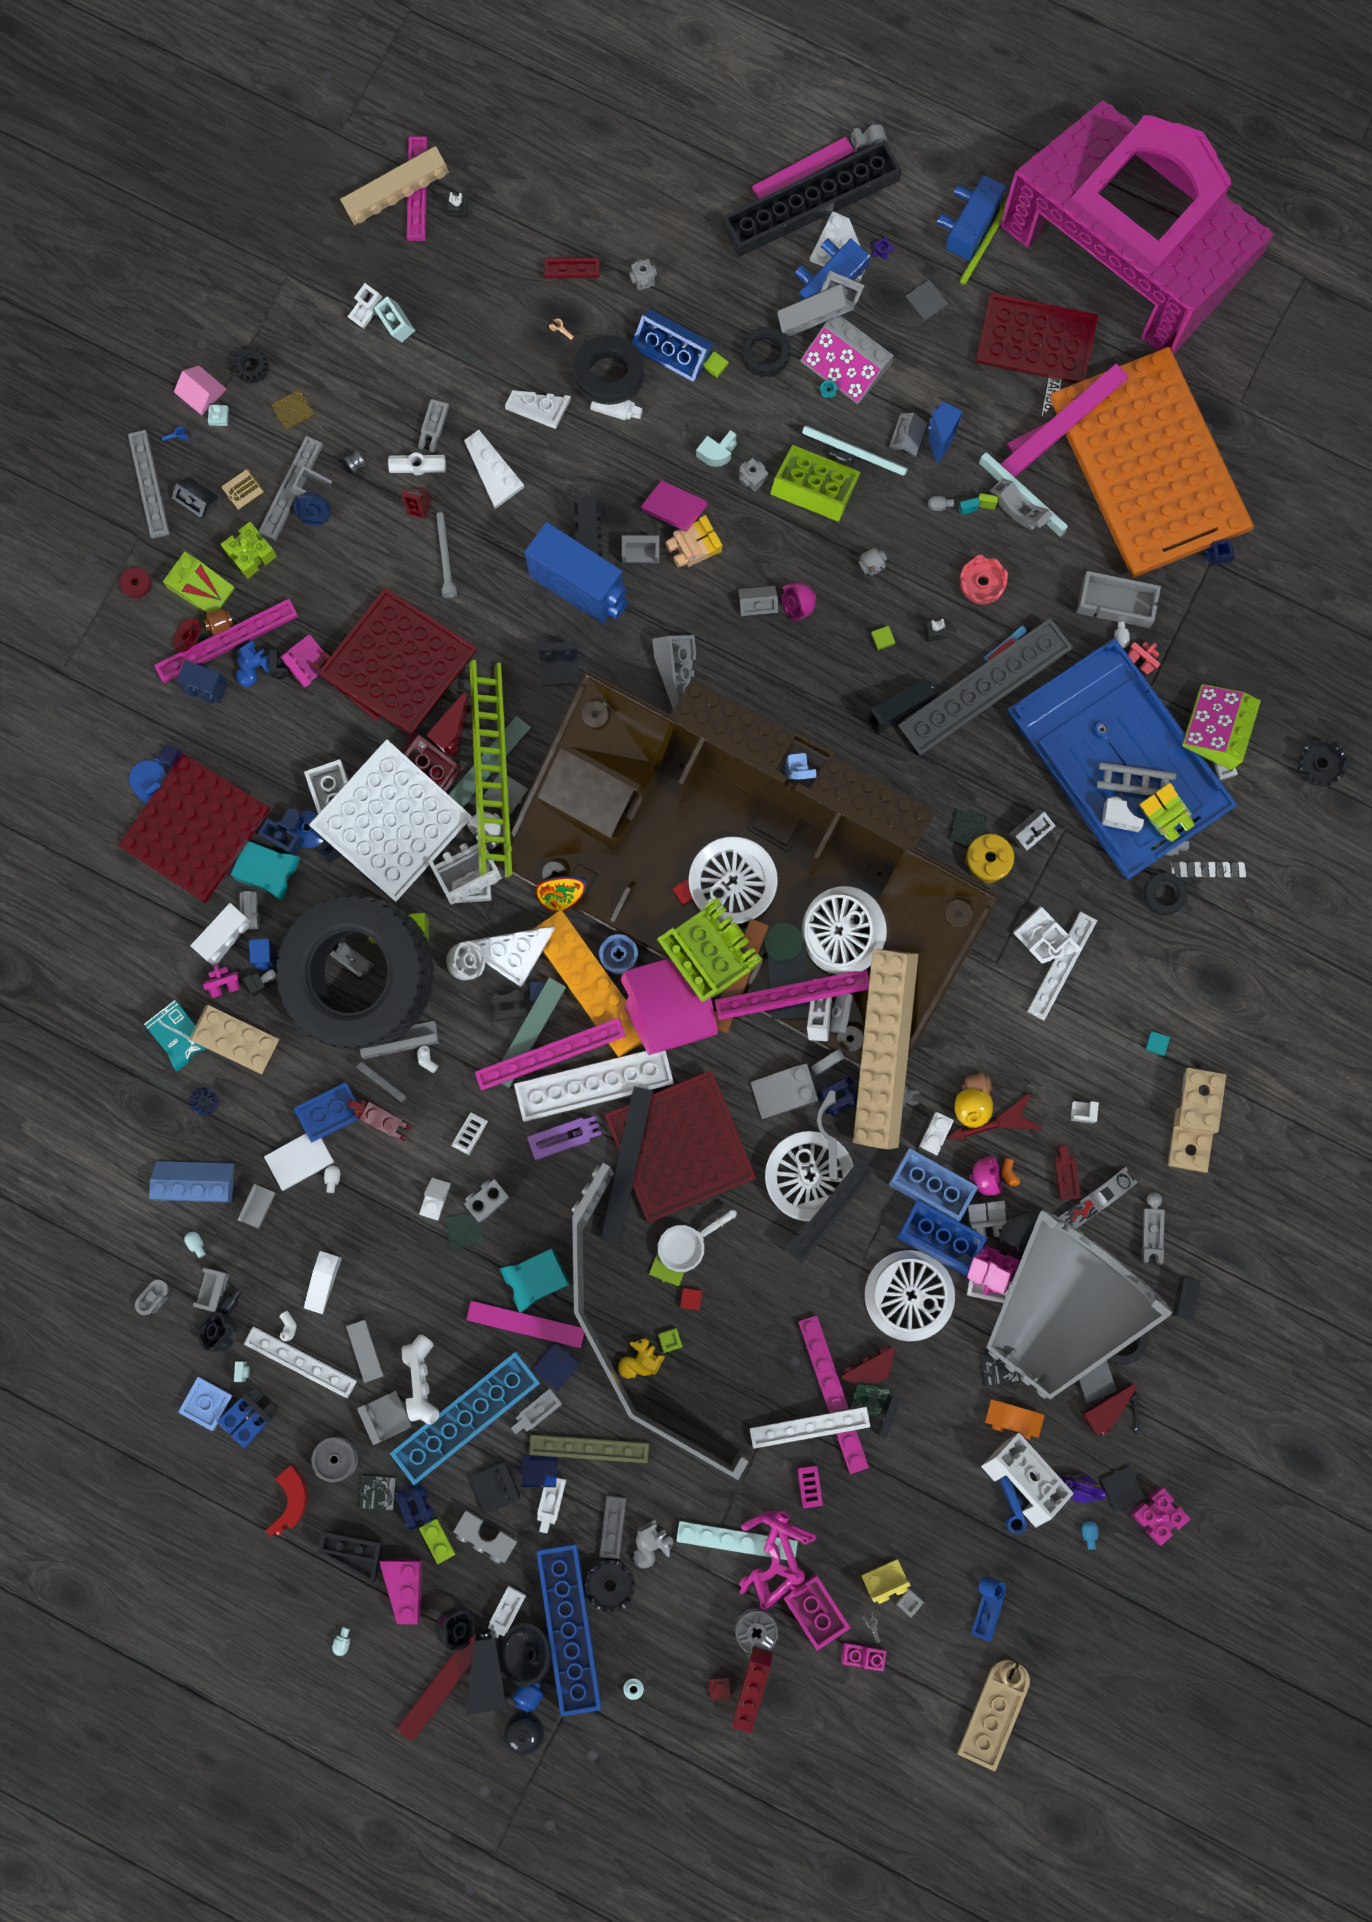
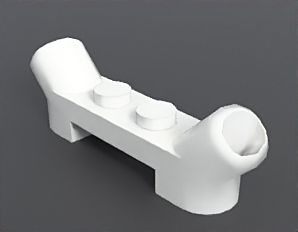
M421 1334L417 1336L412 1344L402 1346V1360L408 1367H411L413 1398L406 1399V1408L410 1421L421 1419L430 1425L439 1418V1410L428 1402L429 1386L426 1383L428 1370L426 1364H424V1358L433 1348V1342Z

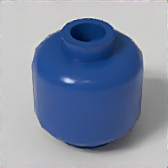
M539 1684L518 1686L513 1695L514 1705L526 1713L529 1710L535 1711L543 1697L542 1691L539 1690L541 1686Z

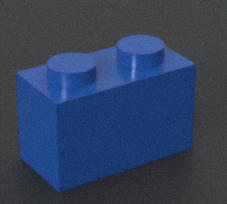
M269 939L249 940L250 963L261 972H268L271 968H276L275 944Z

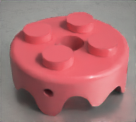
M978 555L964 566L960 575V588L965 597L970 601L982 605L990 604L1002 596L1006 588L1008 572L997 559H987L983 555ZM979 578H986L988 584L985 586L978 583Z

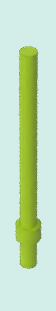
M1008 197L1000 205V211L959 281L962 285H966L1001 224Z

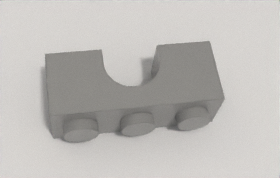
M467 1509L453 1531L457 1534L456 1538L464 1543L469 1541L474 1544L473 1548L480 1553L484 1551L491 1555L490 1559L499 1564L501 1561L505 1563L517 1544L518 1539L503 1530L493 1540L483 1538L480 1533V1527L484 1519Z

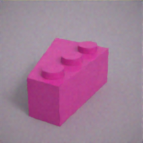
M380 1560L379 1563L397 1624H418L420 1622L422 1560Z

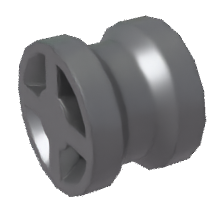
M357 450L351 456L344 457L346 464L353 474L357 472L358 468L366 466Z

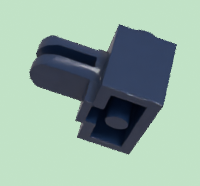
M291 808L285 812L280 822L275 823L266 818L257 835L289 854L296 856L305 841L295 834L303 821V816L296 809Z

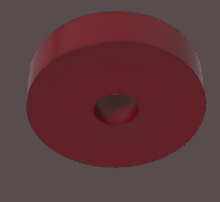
M130 568L122 574L120 587L128 597L134 599L141 598L150 591L151 579L143 569ZM138 581V584L133 585V582Z

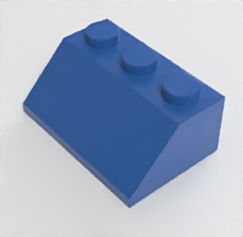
M942 401L940 407H935L931 415L930 426L927 430L930 432L928 440L934 459L938 464L956 435L963 412Z

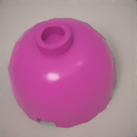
M794 582L782 588L784 589V593L781 594L782 606L786 614L790 612L793 617L790 618L791 620L799 621L813 612L816 595L809 586L804 583Z
M990 1156L978 1160L973 1166V1174L969 1175L970 1182L978 1186L977 1190L981 1194L987 1196L1002 1194L1003 1192L1002 1181L999 1178V1175H1001L996 1158Z

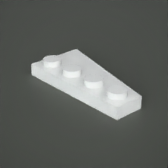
M480 430L464 440L495 509L524 488V484Z

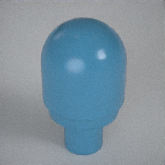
M1086 1521L1082 1525V1536L1084 1541H1087L1088 1550L1096 1549L1095 1540H1098L1099 1537L1098 1526L1093 1521Z

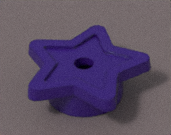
M886 237L879 241H872V245L875 248L872 254L873 257L881 256L884 260H887L888 253L895 249V247L890 245Z

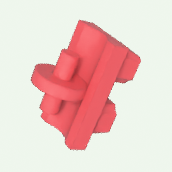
M1134 642L1130 647L1128 656L1133 663L1139 657L1145 662L1139 670L1147 676L1153 670L1156 671L1160 666V663L1150 655L1152 654L1155 658L1159 656V653L1155 650L1157 644L1154 643L1150 646L1145 642L1142 645L1143 648H1141Z

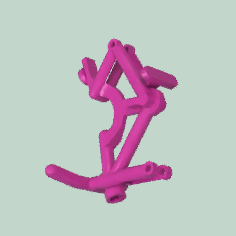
M767 1511L744 1522L741 1526L744 1531L762 1522L772 1527L764 1546V1551L772 1556L770 1569L763 1572L761 1568H757L751 1572L749 1577H744L739 1583L741 1587L740 1593L743 1595L754 1582L762 1610L774 1606L790 1589L792 1591L789 1595L792 1598L805 1593L808 1589L806 1585L798 1586L804 1581L805 1575L797 1566L788 1536L806 1545L815 1541L816 1535L788 1524L787 1522L790 1517L783 1511ZM778 1534L789 1567L780 1564L779 1548L775 1543ZM776 1574L786 1577L787 1579L770 1594L766 1580L773 1578Z

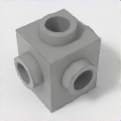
M649 259L638 260L631 265L632 272L629 273L632 283L636 284L638 291L655 285L657 272L655 266L650 264Z
M753 458L749 462L745 461L739 468L740 482L745 487L749 486L754 492L768 480V472L765 470L764 465L760 461L756 462Z

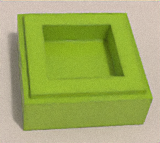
M713 352L703 364V368L718 378L729 365V362L716 352Z
M979 494V507L995 510L998 497Z
M889 626L871 632L877 651L895 645V640Z
M677 1328L658 1334L664 1353L682 1347Z

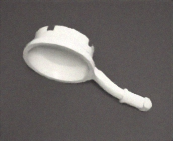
M729 1210L728 1213L717 1218L715 1222L701 1232L686 1225H676L667 1229L661 1235L658 1243V1255L661 1262L668 1269L675 1272H687L694 1269L701 1262L704 1255L703 1237L712 1233L720 1226L723 1227L731 1219H734L737 1212Z

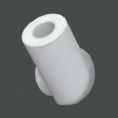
M423 1045L417 1051L418 1063L434 1074L439 1065L430 1060V1049L428 1046Z
M285 1311L279 1316L285 1324L283 1332L280 1333V1338L283 1341H290L295 1335L297 1325L289 1312Z

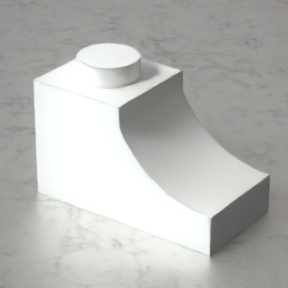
M1111 797L1106 800L1101 820L1103 826L1134 832L1141 830L1144 819L1134 816L1129 811L1127 801H1122L1118 797Z

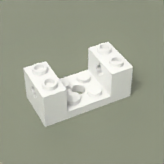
M1020 1433L1004 1441L981 1466L994 1482L1006 1475L1031 1502L1022 1513L1035 1527L1051 1520L1074 1494ZM1030 1472L1036 1475V1481L1030 1478Z

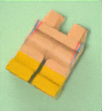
M706 515L693 523L687 532L681 529L673 532V537L665 542L669 552L676 549L680 552V554L673 558L677 567L686 564L690 567L722 552L723 546L715 531L713 532V527Z

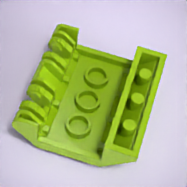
M718 898L706 904L705 909L675 930L674 928L670 929L657 939L702 1002L724 991L763 961L758 953L752 956L756 952L754 947L747 950L745 954L741 952V949L748 944L749 940L745 938L740 941L745 935L736 922L729 925L734 920L731 916L720 923L718 918L725 913L726 908L722 907L717 910L722 906Z

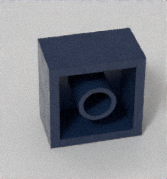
M187 660L184 661L176 680L186 695L194 698L196 695L200 696L203 701L213 704V702L220 704L228 684L220 672Z

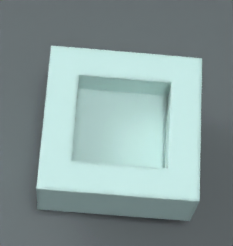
M235 1362L234 1382H246L250 1372L247 1362Z

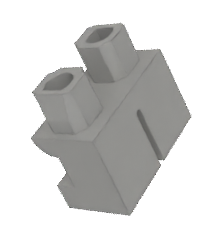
M1005 1201L968 1205L966 1209L970 1229L986 1237L985 1228L992 1227L993 1237H999L1002 1227L1007 1222Z

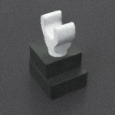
M450 192L447 208L448 217L466 218L468 200L463 199L462 193H459V196H454Z
M944 619L927 621L924 625L928 642L946 639Z
M273 969L261 977L256 973L243 978L253 997L266 990L264 983L277 979Z

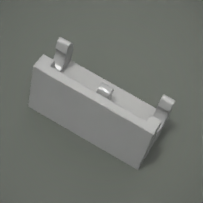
M829 271L820 292L841 284L843 285L846 299L853 302L855 306L864 285Z
M340 942L336 951L333 950L330 956L364 980L375 965L347 944Z

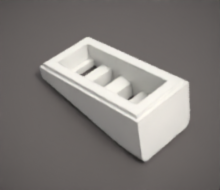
M470 1113L451 1146L470 1156L488 1121ZM471 1120L480 1123V1128L470 1123ZM469 1126L475 1129L477 1133L474 1134L466 1129ZM464 1133L473 1137L472 1141L463 1137ZM460 1140L468 1143V1148L460 1144Z

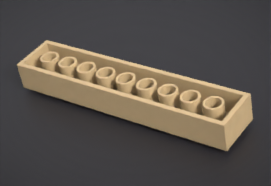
M873 949L853 1138V1143L882 1149L899 1147L918 964L917 953L887 949Z

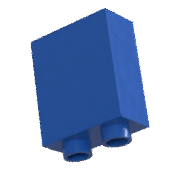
M548 522L543 525L525 550L529 576L602 625H604L609 616L618 619L625 610L628 600L624 598L627 588L623 586L622 570Z

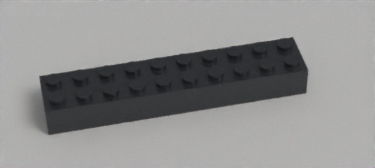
M884 140L723 216L722 227L738 257H741L831 214L832 211L836 212L899 182L902 169Z

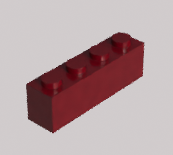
M755 1647L752 1648L734 1711L732 1728L752 1733L771 1667L773 1652Z

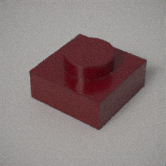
M729 1676L709 1678L711 1700L731 1698Z

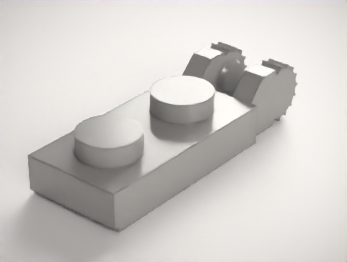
M430 400L421 429L419 449L423 450L426 438L430 437L432 440L429 451L434 453L447 416L449 403Z

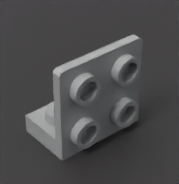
M396 1391L357 1408L373 1445L412 1427Z

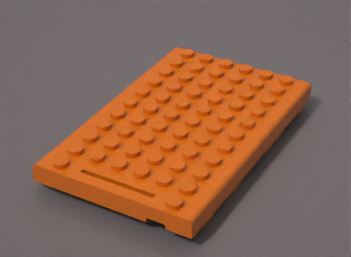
M1170 347L1119 366L1128 375L1129 379L1066 433V437L1131 578L1215 546L1232 537L1235 538L1250 532L1254 528V524ZM1106 372L1052 393L1049 400L1056 415Z

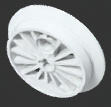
M725 837L711 842L697 854L690 868L689 888L694 902L701 911L705 909L706 904L716 898L713 893L716 890H721L724 895L718 899L721 901L722 906L717 910L723 907L726 899L729 897L730 903L729 913L725 912L718 920L723 922L724 919L731 916L734 920L730 924L734 922L739 924L758 917L771 904L777 889V872L773 860L760 845L741 837ZM728 852H733L732 870L726 856ZM722 854L727 871L715 857ZM737 854H738V855L740 856V858L742 859V861H741V863H740L738 869L736 870V862H737ZM712 861L722 874L706 867L707 864ZM746 863L748 867L741 872L743 866ZM751 870L754 872L753 874L745 876ZM703 871L720 879L701 878ZM758 877L762 882H754L747 880ZM730 879H732V880L737 879V880H736V885L733 884V883H732L731 885H729V884H730ZM701 883L714 884L712 887L701 889ZM747 886L765 887V890L761 894ZM744 891L760 898V900L755 904ZM710 893V899L707 901L704 894ZM739 893L752 908L744 910ZM734 894L741 910L739 913H733Z
M841 886L821 893L812 901L803 919L802 939L805 941L809 957L821 969L835 975L854 971L861 972L871 966L873 949H883L886 942V921L880 906L872 896L858 888ZM837 898H843L841 914ZM831 900H832L834 915H833L832 911L830 910V908L828 907V905L826 904L827 902H829V901H831ZM849 900H852L855 903L847 914ZM859 906L864 910L863 912L857 911ZM821 907L824 909L829 919H827L818 912ZM856 915L860 917V922L858 925L854 923V917ZM816 916L829 926L813 923L814 917ZM813 927L830 931L817 934ZM870 927V934L859 932L863 928ZM853 935L869 938L867 946L853 937ZM828 936L827 938H825V939L822 940V941H821L820 938H819V937ZM851 941L864 950L860 955ZM834 947L833 956L831 957L829 953ZM840 947L843 958L842 964L837 963ZM847 947H848V949L850 950V952L852 953V955H853L854 958H855L854 960H852V961H850V962H849Z
M807 1131L796 1133L787 1137L776 1146L766 1165L765 1181L772 1201L783 1213L801 1221H810L829 1198L819 1185L832 1192L835 1190L834 1187L822 1182V1180L841 1182L854 1166L849 1153L841 1143L837 1141V1161L840 1165L837 1169L842 1171V1178H838V1180H830L829 1177L822 1176L829 1173V1169L821 1171L829 1164V1159L817 1167L825 1151H829L828 1140L820 1132ZM802 1145H811L810 1150L803 1149ZM815 1145L823 1147L816 1162L814 1160ZM799 1147V1151L795 1156L791 1150ZM786 1153L794 1160L797 1167L782 1160ZM806 1153L809 1156V1162L801 1163L799 1155ZM779 1163L797 1173L778 1172ZM807 1172L815 1175L812 1182L809 1179H805ZM777 1175L797 1178L784 1183H777ZM799 1182L784 1196L779 1190L781 1187ZM802 1186L792 1205L786 1198ZM805 1189H807L805 1203L797 1205ZM810 1189L812 1190L814 1196L813 1201H809ZM816 1189L821 1193L823 1198L818 1199Z
M904 1250L888 1255L873 1268L866 1283L865 1303L872 1321L885 1334L898 1340L918 1341L931 1337L947 1323L954 1308L955 1290L948 1271L939 1261L920 1251ZM904 1262H910L909 1283L902 1266ZM914 1262L922 1264V1267L913 1283ZM928 1267L933 1273L918 1286L925 1268ZM898 1268L904 1284L895 1275ZM937 1275L941 1283L921 1289ZM892 1279H894L895 1282H896L901 1288H899V1287H897V1286H895V1285H892V1284H891ZM890 1287L898 1291V1293L887 1292V1290ZM939 1287L943 1288V1295H929L925 1293ZM914 1291L913 1295L917 1298L910 1299V1301L907 1300L906 1292ZM885 1296L898 1297L896 1299L882 1303ZM927 1298L933 1301V1307L930 1310H927L923 1305ZM937 1299H943L941 1308L938 1307ZM900 1301L886 1316L883 1314L882 1307ZM903 1306L896 1323L893 1324L888 1318ZM908 1308L907 1329L899 1327ZM912 1308L920 1326L918 1329H912ZM918 1310L922 1311L931 1323L924 1326ZM937 1310L939 1314L934 1319L930 1313Z

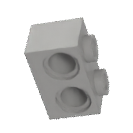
M1036 810L1011 831L1009 835L1020 849L1027 851L1051 831L1055 824L1044 811Z
M495 1179L492 1182L487 1180L481 1185V1191L477 1194L473 1192L465 1199L467 1202L464 1205L479 1223L483 1222L510 1199ZM491 1189H497L499 1195L497 1198L491 1199L488 1196V1192ZM476 1201L483 1202L484 1207L481 1211H474L473 1204Z

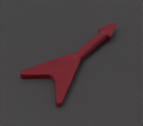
M1027 1094L995 1120L977 1128L970 1127L964 1130L959 1128L947 1139L963 1141L965 1137L997 1127L1040 1130L1041 1126L1022 1116V1112L1030 1098V1094Z

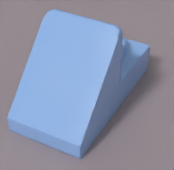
M805 753L791 754L786 759L782 774L787 776L788 779L816 778V769H808Z

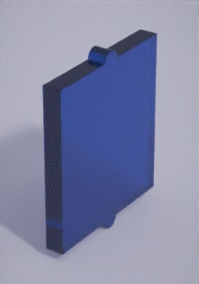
M554 1343L533 1370L544 1379V1382H548L555 1389L559 1390L580 1363L569 1355V1351L563 1350Z
M523 1456V1466L520 1470L522 1474L521 1487L556 1488L557 1475L559 1474L557 1469L558 1457Z

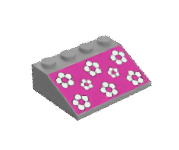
M837 316L826 322L800 362L825 381H833L837 385L838 391L858 405L892 365L894 355L842 316Z

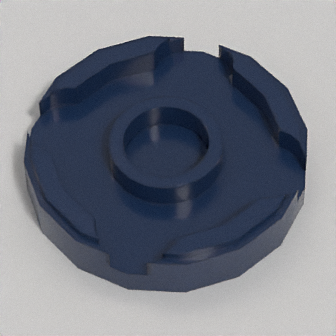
M304 492L294 502L295 515L298 518L300 517L303 520L302 522L307 525H324L331 516L330 504L317 493Z

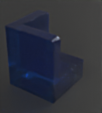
M164 745L159 756L154 754L153 759L157 763L171 769L182 753L177 748L173 749Z

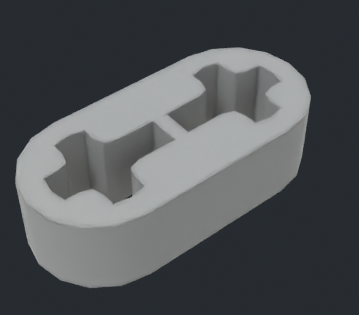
M839 1049L813 1065L811 1069L815 1076L843 1060L845 1056Z

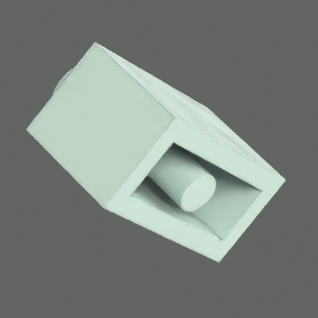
M388 296L374 307L390 334L400 342H403L415 332V329L398 303Z

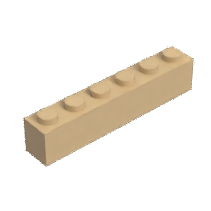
M435 146L340 200L353 224L356 225L357 223L364 222L366 218L380 213L384 208L395 205L402 198L411 196L420 188L427 187L431 182L443 178L449 171Z

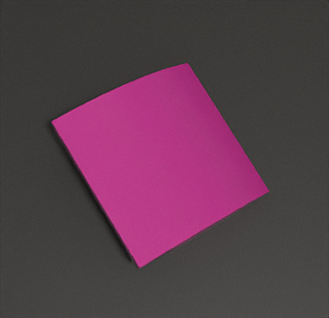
M671 958L623 972L621 982L629 995L624 1009L648 1055L718 1034L711 998L702 1002Z

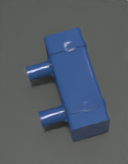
M985 175L982 176L974 191L961 184L957 185L954 195L968 201L957 221L943 213L937 221V225L951 230L946 245L948 251L966 260L971 259L992 220L999 212L1007 189L1005 185Z
M827 238L822 243L821 248L832 258L815 276L803 265L795 272V275L806 284L799 292L800 301L821 293L820 290L829 271L855 281L870 265V256L852 238L841 249Z

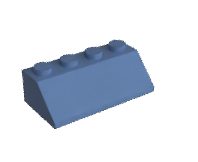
M910 1148L888 1184L915 1201L919 1200L957 1222L961 1220L978 1188L973 1183Z
M156 1161L150 1179L149 1199L232 1203L234 1164Z

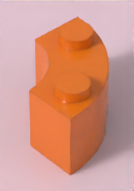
M991 1399L985 1423L992 1424V1429L1001 1432L1004 1431V1428L1019 1432L1025 1439L1030 1440L1031 1436L1039 1438L1044 1415Z

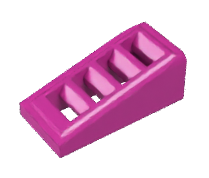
M817 1465L797 1468L803 1508L823 1506ZM814 1473V1477L803 1478V1474ZM815 1481V1485L804 1486V1482ZM816 1489L815 1493L805 1494V1490ZM817 1496V1501L806 1502V1498Z

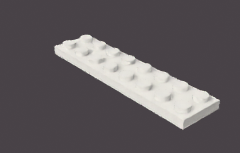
M647 1051L514 1084L523 1122L630 1096L634 1086L654 1090L674 1085L666 1051L648 1055Z

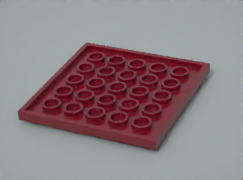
M384 588L318 673L321 677L412 736L477 652V647L387 588Z
M182 752L162 781L161 787L152 795L118 846L206 904L271 808Z
M712 1070L652 1095L633 1188L647 1223L757 1179ZM630 1104L605 1114L619 1152Z

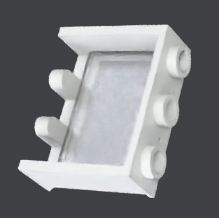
M466 843L460 845L462 852L451 856L449 852L444 853L443 858L445 861L434 865L431 859L428 861L451 905L461 902L465 897L476 894L482 888L493 885L502 879L493 860H486L487 872L484 875H480L478 843L468 848Z

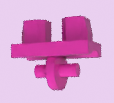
M216 964L214 965L215 971L208 974L210 978L215 976L217 978L205 981V984H203L204 989H208L211 997L215 998L223 994L220 988L222 984H227L229 992L239 990L238 979L240 975L238 971L222 975L229 972L228 968L220 969V966Z

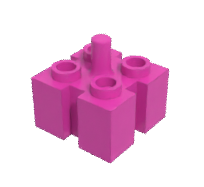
M986 1245L974 1257L967 1278L977 1285L985 1284L983 1293L986 1295H990L991 1291L1004 1294L1008 1287L1011 1286L1021 1260L1009 1255H1002L1000 1251Z
M1158 1486L1147 1496L1150 1501L1147 1504L1141 1502L1130 1514L1141 1526H1148L1149 1529L1146 1530L1148 1535L1156 1544L1162 1546L1173 1536L1170 1530L1173 1528L1179 1530L1190 1518L1180 1506H1172L1171 1503L1174 1499L1163 1487Z

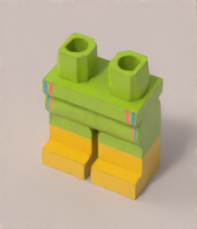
M1168 783L1138 805L1160 835H1164L1170 842L1180 836L1174 828L1179 823L1185 831L1194 826V822L1190 817L1192 815L1180 799L1171 783Z

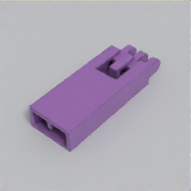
M593 1116L584 1120L580 1118L528 1136L527 1138L535 1161L591 1142V1138L602 1135L601 1130L593 1132V1129L600 1127L599 1123L594 1125L590 1123L596 1121L597 1117ZM579 1127L580 1130L573 1132L575 1138L569 1140L567 1131Z

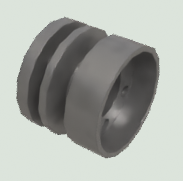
M750 1607L738 1616L735 1624V1634L739 1646L745 1652L751 1654L753 1647L770 1651L776 1643L778 1628L773 1615L767 1610H762L760 1607ZM753 1628H756L757 1630L761 1628V1635H752Z

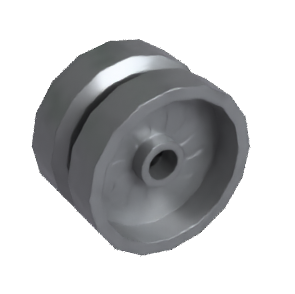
M337 1436L325 1439L313 1451L311 1459L312 1468L316 1475L324 1481H342L351 1476L357 1469L359 1463L358 1449L348 1438ZM333 1456L338 1458V1462L334 1463L332 1461L334 1459Z

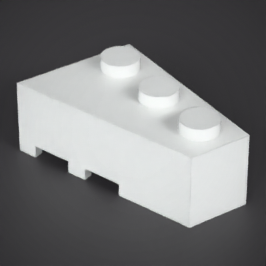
M229 903L190 946L206 961L216 965L235 943L240 934L248 929V924L251 921Z

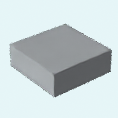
M908 1588V1591L900 1597L896 1605L912 1618L924 1602Z

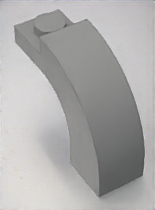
M1002 478L990 490L993 496L998 497L997 503L1016 522L1030 530L1045 525L1052 516L1049 509L1030 503L1020 493L1013 481Z

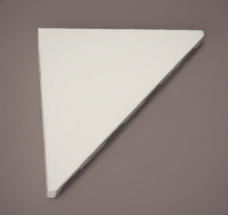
M556 927L538 928L471 940L470 942L477 944L482 951L480 953L482 958H485L486 964L521 987Z

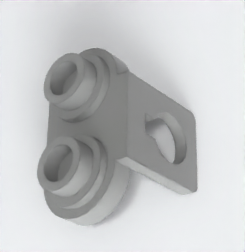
M163 1280L152 1281L135 1302L136 1311L141 1315L156 1313L168 1299L169 1288L167 1283Z

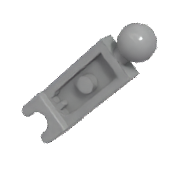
M1152 1192L1147 1196V1203L1150 1205V1209H1144L1141 1262L1148 1263L1149 1256L1152 1254L1155 1256L1156 1264H1163L1165 1210H1158V1206L1162 1203V1197L1159 1193Z

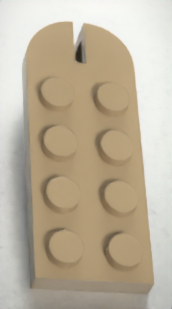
M1004 1659L992 1666L958 1749V1755L996 1771L1030 1685L1029 1674L1021 1664L1017 1663L1016 1665L1013 1660ZM1015 1667V1670L1010 1680L1008 1679V1676L1010 1674L1011 1669Z

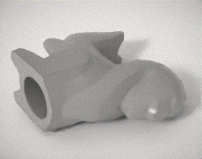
M655 1520L650 1521L637 1530L636 1545L638 1549L634 1551L633 1560L635 1565L642 1569L649 1568L654 1564V1550L658 1548L667 1557H670L673 1538L670 1536L664 1537L666 1535L665 1529L657 1532Z

